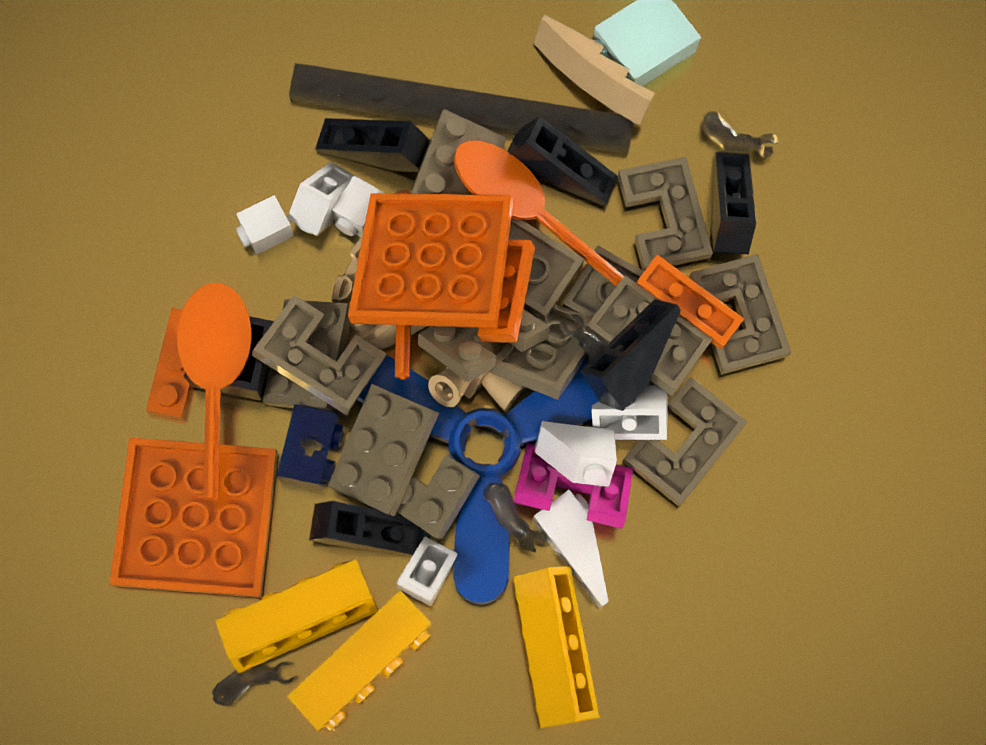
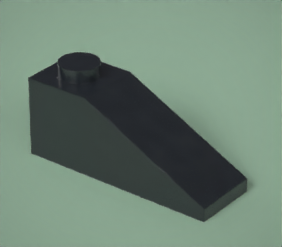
M540 116L517 130L507 151L520 160L536 178L600 205L607 204L618 180L617 174Z
M325 118L315 149L320 153L392 171L418 172L430 139L411 121Z
M715 151L712 209L714 252L749 254L757 224L750 155Z
M654 299L580 371L600 403L623 411L626 407L632 405L636 401L637 396L648 386L681 311L677 304Z
M328 501L314 505L309 541L340 547L413 556L424 537L430 539L431 534L400 514L392 516L376 509Z

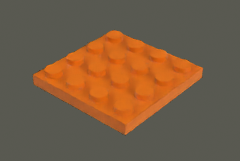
M370 193L348 313L351 324L497 328L513 210L512 195Z
M129 437L109 585L262 598L277 449L220 444L218 500H203L204 443Z

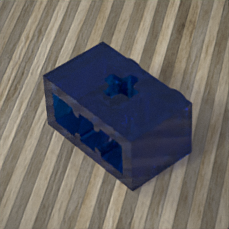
M294 404L277 471V477L281 482L323 491L325 481L330 482L336 466V461L331 460L334 446L340 447L344 434V426L339 425L340 419L337 413ZM313 441H316L321 450H315L311 457L308 455L305 446L311 447Z

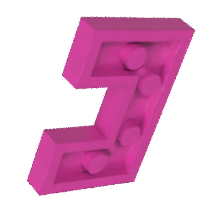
M527 444L514 503L550 511L555 486L590 494L586 520L623 529L627 515L633 468L616 464L609 487L572 483L535 453L536 445Z

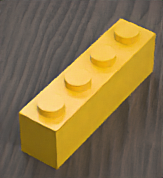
M355 559L350 562L338 563L329 571L316 577L303 578L295 586L284 591L269 593L262 597L259 602L245 608L232 609L224 617L215 620L229 661L236 671L241 673L375 614L378 609L359 564Z
M571 566L549 567L514 576L515 596L519 606L522 635L527 650L529 673L532 678L540 728L599 718Z
M400 590L287 697L317 731H322L325 727L332 731L347 717L343 710L352 701L355 700L360 704L376 689L371 684L382 673L389 677L403 663L400 656L409 647L416 651L431 637L427 631L432 626L431 622Z

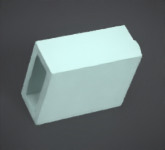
M637 0L595 26L592 40L605 46L602 55L630 69L627 79L642 87L696 53L701 36L673 0Z

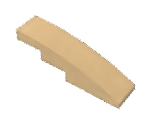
M544 15L533 44L555 67L581 89L608 108L640 125L646 116L655 93L627 79L630 69L603 56L604 45Z

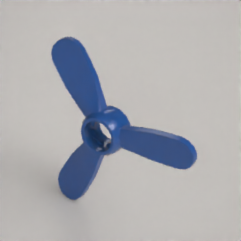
M386 355L357 400L364 403L371 384L438 412L439 415L430 433V437L448 443L450 457L480 475L459 511L455 531L454 552L458 553L454 561L453 578L456 589L466 600L475 604H487L496 601L505 592L510 572V530L501 478L513 470L520 457L521 446L537 441L542 421L580 426L592 420V405L599 402V400L580 372L592 359L583 362L558 400L534 391L506 414L496 409L479 408L465 413L457 405L454 407L443 406L432 397L428 387L429 381L412 369H410V377H405V380L395 378V359ZM488 426L505 435V448L497 464H480L473 461L470 457L466 458L464 456L465 441L468 434L472 431V427Z

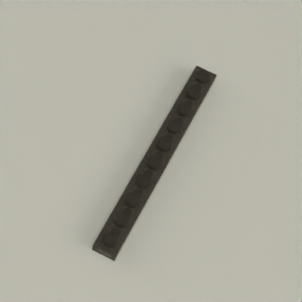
M295 63L289 90V98L294 101L437 123L441 112L445 109L495 133L514 136L519 128L540 116L578 146L627 154L630 148L633 122L620 114Z

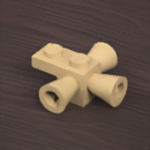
M482 342L480 344L497 357L507 342ZM448 367L431 377L428 383L432 397L439 404L446 407L456 406L463 395L468 399L471 398L484 386L504 412L511 407L526 387L492 374V369L466 382Z

